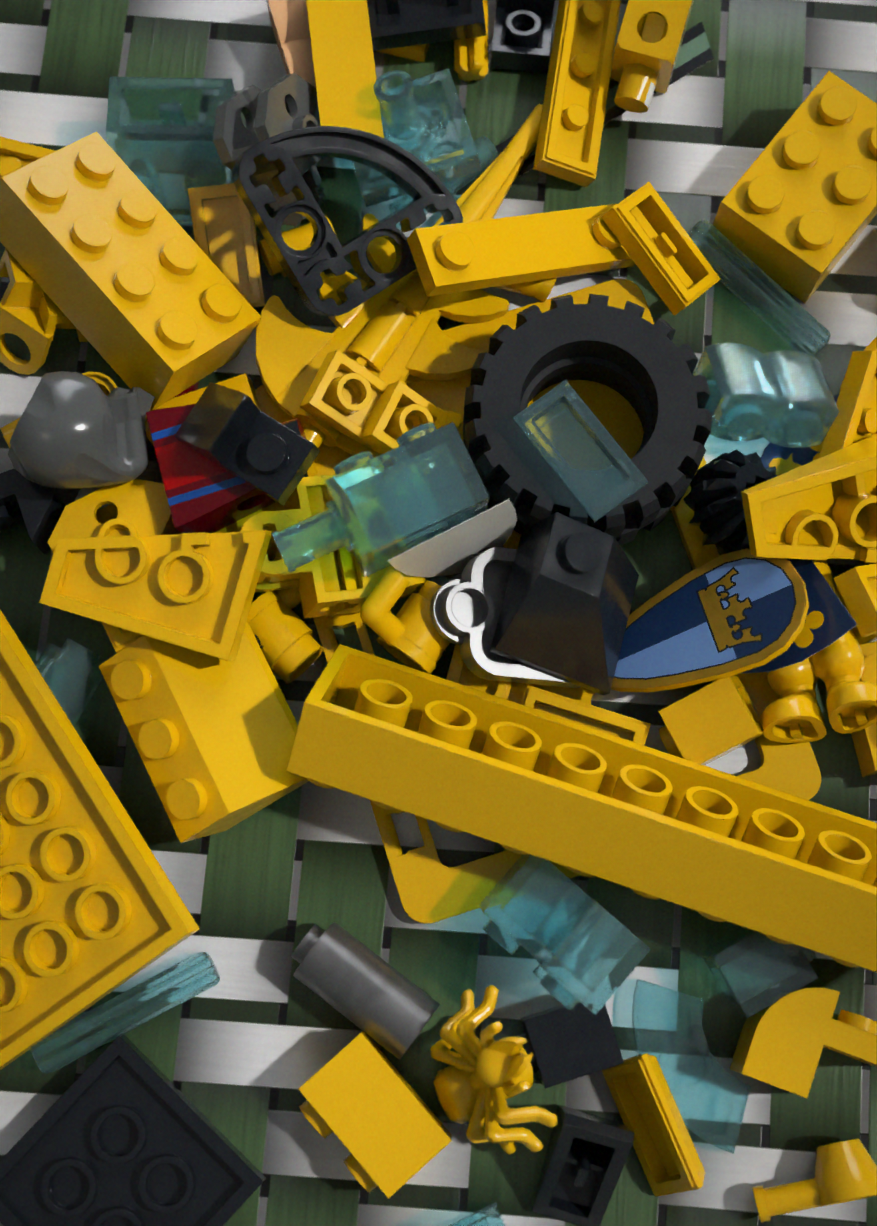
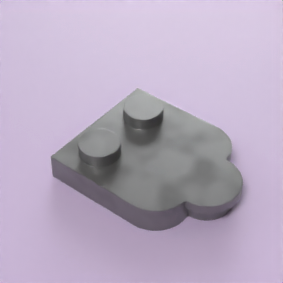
M494 547L485 550L473 557L465 565L461 579L447 582L433 595L430 604V616L433 626L444 639L460 645V654L463 662L476 676L495 681L568 688L581 687L490 651L517 549Z

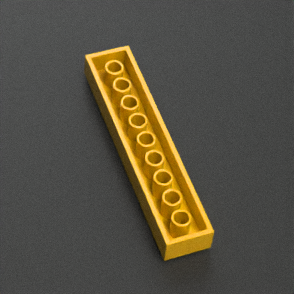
M339 644L304 701L286 771L305 777L316 786L328 789L337 788L369 799L383 809L402 810L434 821L445 830L458 833L466 832L499 843L510 852L521 855L531 854L563 865L577 875L584 877L596 876L628 887L642 897L663 899L696 910L700 915L716 922L728 921L763 933L774 942L785 945L795 944L828 955L844 966L863 967L877 972V823L342 644Z

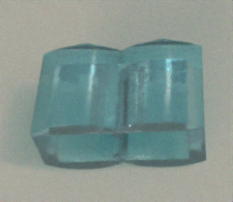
M713 344L704 348L693 372V376L703 375L707 379L711 395L704 409L712 413L710 434L720 439L750 441L764 437L769 442L783 447L804 448L816 446L822 443L839 413L820 361L803 352L783 350L762 354L757 349L743 344Z

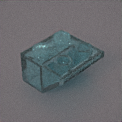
M110 77L106 123L107 144L178 224H192L188 188L234 183L233 170L222 165L213 143L216 108L236 94L232 79Z

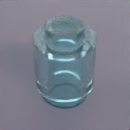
M66 637L61 648L48 642L35 665L72 725L75 726L103 679V675L100 670L95 668L100 656Z

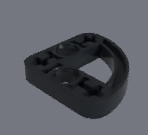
M316 126L287 131L263 140L245 150L237 158L233 167V182L242 201L304 305L311 312L319 316H339L347 313L417 269L407 237L403 232L411 231L426 221L424 208L429 214L441 213L444 222L439 225L463 223L460 208L441 180L422 161L387 139L357 129ZM325 156L347 159L366 165L390 178L413 200L341 245L293 159ZM255 157H257L262 165L273 162L277 167L279 173L271 180L278 195L283 197L292 190L297 199L293 203L279 207L271 216H269L264 207L276 202L271 190L265 184L255 187L249 178L256 171V165L253 161ZM291 213L305 216L313 227V239L311 244L304 250L292 249L284 242L281 235L282 223ZM398 222H400L401 230L396 227ZM376 237H383L389 240L396 251V262L387 273L374 271L366 258V249L369 243ZM347 254H350L352 265L344 259ZM353 268L358 276L367 283V286L362 289L359 278L350 280L340 286L337 290V296L340 299L338 303L332 298L320 299L316 292L323 285V280L320 276L322 272L328 277L342 275Z

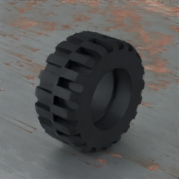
M589 294L587 304H574L571 295L552 298L549 311L541 313L538 306L532 305L517 313L516 328L513 330L509 325H502L489 338L488 353L478 354L471 369L470 386L466 387L463 447L464 451L468 454V470L473 480H481L490 507L492 508L508 499L511 501L517 516V522L514 527L516 532L522 534V531L557 512L614 536L619 545L633 541L638 530L644 528L651 531L664 521L669 509L672 506L676 507L686 493L706 452L704 444L711 432L712 413L704 408L711 394L706 377L703 375L693 376L698 358L689 344H682L677 348L672 342L676 330L662 318H659L654 325L643 319L644 307L627 301L624 310L607 305L609 296ZM588 380L601 383L621 394L636 411L643 428L641 446L633 458L611 469L580 471L564 467L545 456L529 438L524 423L528 403L544 389L560 382Z

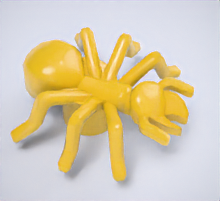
M493 985L488 986L485 989L482 1003L475 1009L474 992L471 989H467L461 994L460 1010L454 1016L448 1018L447 1022L440 1029L441 1039L430 1048V1054L433 1059L450 1065L439 1070L433 1082L439 1103L449 1120L460 1124L470 1121L466 1136L472 1143H499L503 1151L511 1155L517 1150L514 1142H521L531 1152H537L543 1148V1144L530 1130L526 1128H502L499 1123L501 1125L539 1122L547 1127H554L557 1124V1115L542 1107L530 1106L513 1109L507 1106V1099L528 1091L533 1085V1069L530 1062L533 1053L527 1055L522 1047L527 1040L522 1037L510 1036L495 1041L493 1036L503 1028L500 1021L491 1023L480 1033L479 1040L474 1030L477 1025L493 1013L499 990Z

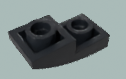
M497 0L490 68L548 73L555 0Z

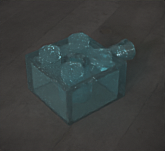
M433 422L422 424L401 435L397 439L399 447L374 458L371 451H365L337 464L334 467L336 476L325 480L330 499L329 502L325 503L327 510L279 532L277 530L271 533L289 572L291 573L296 570L295 568L345 546L347 552L352 550L364 577L390 566L391 564L387 560L486 511L490 497L454 422L439 429H436Z

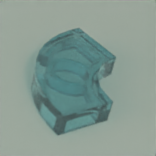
M637 979L632 1005V1028L637 1055L647 1053L656 1056L686 1128L710 1144L734 1154L751 1086L728 1074L711 1054L702 1028L704 999Z

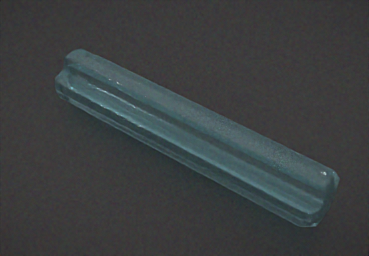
M701 220L688 231L687 234L721 280L719 281L803 359L811 360L824 349L831 338L830 331L707 220Z
M199 952L74 1018L31 1047L35 1063L42 1073L54 1072L116 1039L119 1035L137 1028L217 985L220 981V976L213 959L207 952Z

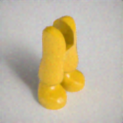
M812 560L839 598L827 560ZM852 629L834 643L804 661L767 672L771 688L781 698L769 704L760 716L764 737L771 741L783 743H806L818 741L826 736L825 722L815 692L818 679L825 683L828 718L836 732L840 734L854 733L877 723V685L860 681L864 669V656Z

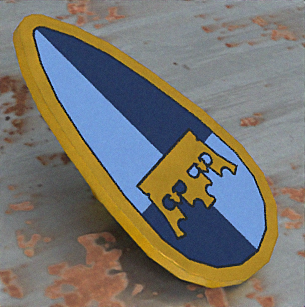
M747 548L720 555L692 570L650 598L629 615L611 690L649 693L677 689L728 678L767 664L787 651L803 630L809 609L804 580L791 562L785 558L756 557L751 555L750 549Z

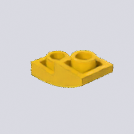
M339 350L326 355L299 406L358 443L415 470L423 468L449 417L448 414L401 381L388 385Z

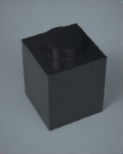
M598 994L523 1017L521 1021L525 1033L514 1036L527 1040L522 1047L527 1055L533 1053L530 1061L533 1074L538 1073L540 1082L545 1088L624 1063L603 996Z

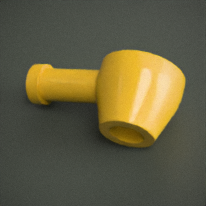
M860 1139L846 1140L817 1147L815 1178L763 1188L762 1185L752 1187L760 1221H771L770 1217L877 1196V1165Z

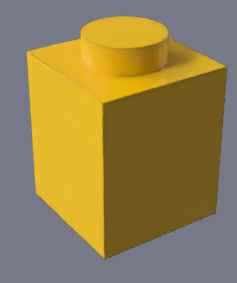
M738 675L718 679L659 710L665 726L658 729L659 735L668 753L701 765H706L764 735L760 716Z

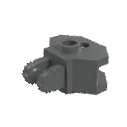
M296 73L283 76L277 83L263 91L254 85L243 88L218 105L216 108L213 143L222 165L233 170L237 158L245 150L261 141L287 131L320 126L316 88ZM285 100H286L287 105H288V107H289L290 113H288L287 110H286ZM241 112L243 113V115H244V117H245L246 127L244 126V124H243V122H242ZM324 156L293 159L320 206L325 202L323 198L326 195L323 193L324 188L320 185L322 181L315 164ZM255 157L253 161L256 165V171L249 178L255 187L264 184L269 187L276 199V202L271 203L270 207L276 211L279 207L297 201L292 190L283 197L278 195L271 180L279 173L275 164L271 162L262 165L257 157ZM291 213L284 219L282 225L286 224L296 227L306 217L298 213Z

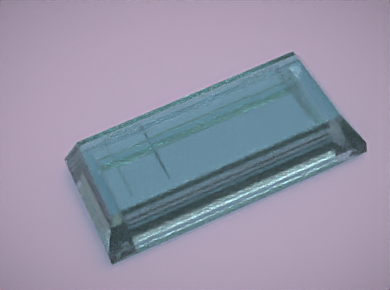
M567 380L561 382L513 417L516 425L594 522L605 516L649 482Z

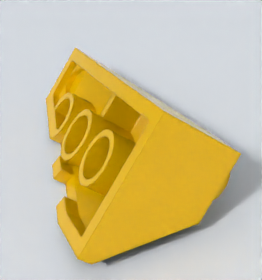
M877 434L741 491L751 555L764 558L805 560L851 559L867 563H877Z

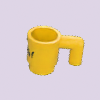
M388 568L362 604L360 617L379 636L376 639L377 642L389 654L408 667L431 674L437 666L436 663L451 643L436 631L430 616L432 597L441 585L426 580L417 594H410L395 616L390 610L410 582L398 571Z
M299 588L265 592L252 602L247 618L272 672H275L286 684L291 683L302 675L318 659L323 651V647L312 637L314 632L292 610L301 602ZM330 615V616H327V617H328L329 619H331V618H333L335 615Z

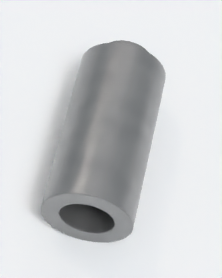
M335 922L326 931L315 924L291 955L293 959L300 963L293 975L295 978L399 1060L440 1005Z

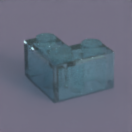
M531 854L521 855L479 904L482 912L490 918L482 927L483 930L512 955L520 945L529 952L539 963L533 971L541 980L539 983L570 1011L580 1001L596 1015L651 950L551 862Z

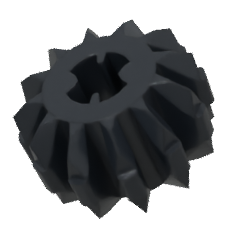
M736 449L730 453L721 454L697 470L690 483L691 491L683 500L695 513L688 524L698 526L703 532V545L715 544L719 555L745 548L750 549L741 491L776 476L775 466L764 468L761 458L756 452L744 455Z

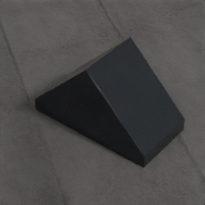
M558 1105L556 1112L557 1124L552 1128L532 1211L580 1226H600L633 1145L634 1132L623 1123Z

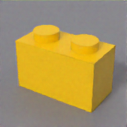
M364 1031L298 1089L307 1099L299 1106L305 1118L323 1138L326 1139L332 1132L335 1133L351 1153L343 1160L346 1167L359 1184L369 1193L378 1186L389 1199L452 1141L449 1130Z

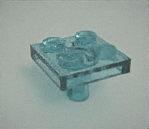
M449 68L412 80L408 73L394 70L382 74L376 80L374 92L380 103L384 139L397 144L421 160L442 183L482 171L478 153ZM352 161L366 207L407 195L399 185L382 173Z

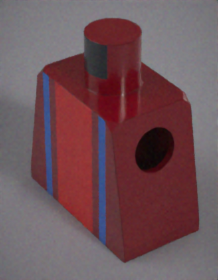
M195 404L146 412L174 527L181 533H215L276 502L174 437ZM299 418L281 423L306 439Z

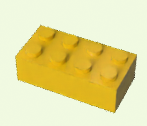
M97 131L0 178L1 244L130 389L140 387L155 397L150 411L155 410L238 356L262 317Z

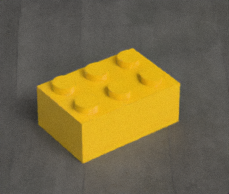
M828 71L721 201L709 235L803 303H806L877 214V103L831 71Z

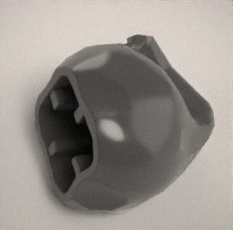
M69 371L45 373L11 437L8 455L12 465L26 479L41 486L61 490L105 487L133 481L144 473L149 466L145 423L147 421L146 412L150 411L155 397L140 387H133L131 390L120 387L114 388L107 396L94 379L81 373Z

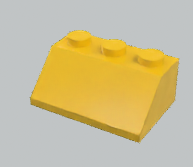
M246 621L234 661H226L143 635L99 665V669L180 843L227 831L309 782L305 777L286 771L298 724L248 621Z

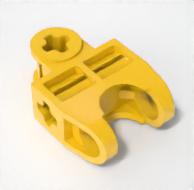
M360 473L303 477L284 505L285 510L258 512L248 518L239 531H273L255 592L299 588L304 618L360 612L362 604L387 569L392 568L396 570L387 561L391 558L379 552L371 542L368 531L369 523L375 522L378 515L392 513L409 505L410 500L406 483L394 477ZM267 554H275L276 557L273 561H269ZM398 571L410 582L399 599L419 591L425 583V577L407 576Z

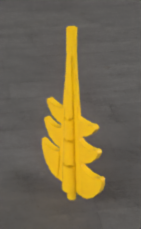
M537 104L502 153L456 200L463 217V222L494 219L523 163L537 145L542 104ZM367 213L364 215L363 231L379 222L373 214ZM441 216L433 226H439L440 223L444 222L443 217ZM376 237L369 243L366 255L375 271L378 273L389 272L396 262V251L392 243L383 237ZM415 269L351 311L339 316H328L337 326L333 333L313 329L297 320L285 308L281 299L274 295L268 299L260 315L262 318L256 327V364L263 386L273 402L294 419L299 418L306 439L315 444L317 448L322 443L331 447L337 446L349 454L358 456L360 459L379 463L395 462L342 434L299 407L326 355L339 350L388 385L401 381L407 386L405 381L409 374L424 380L448 381L467 376L471 373L478 354L485 353L486 351L468 347L445 334L437 324L440 316L452 321L469 324L488 322L506 315L509 309V302L504 298L494 296L481 289L427 297L418 270ZM348 271L333 277H328L322 272L320 276L323 280V285L319 288L320 299L332 298L338 303L340 301L337 296L338 288L350 280L359 278ZM360 279L363 289L367 286V283ZM441 409L449 417L434 446L451 438L461 427L463 416L460 413Z

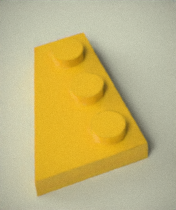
M252 530L223 533L202 532L173 535L58 538L39 603L226 661H234L273 531Z

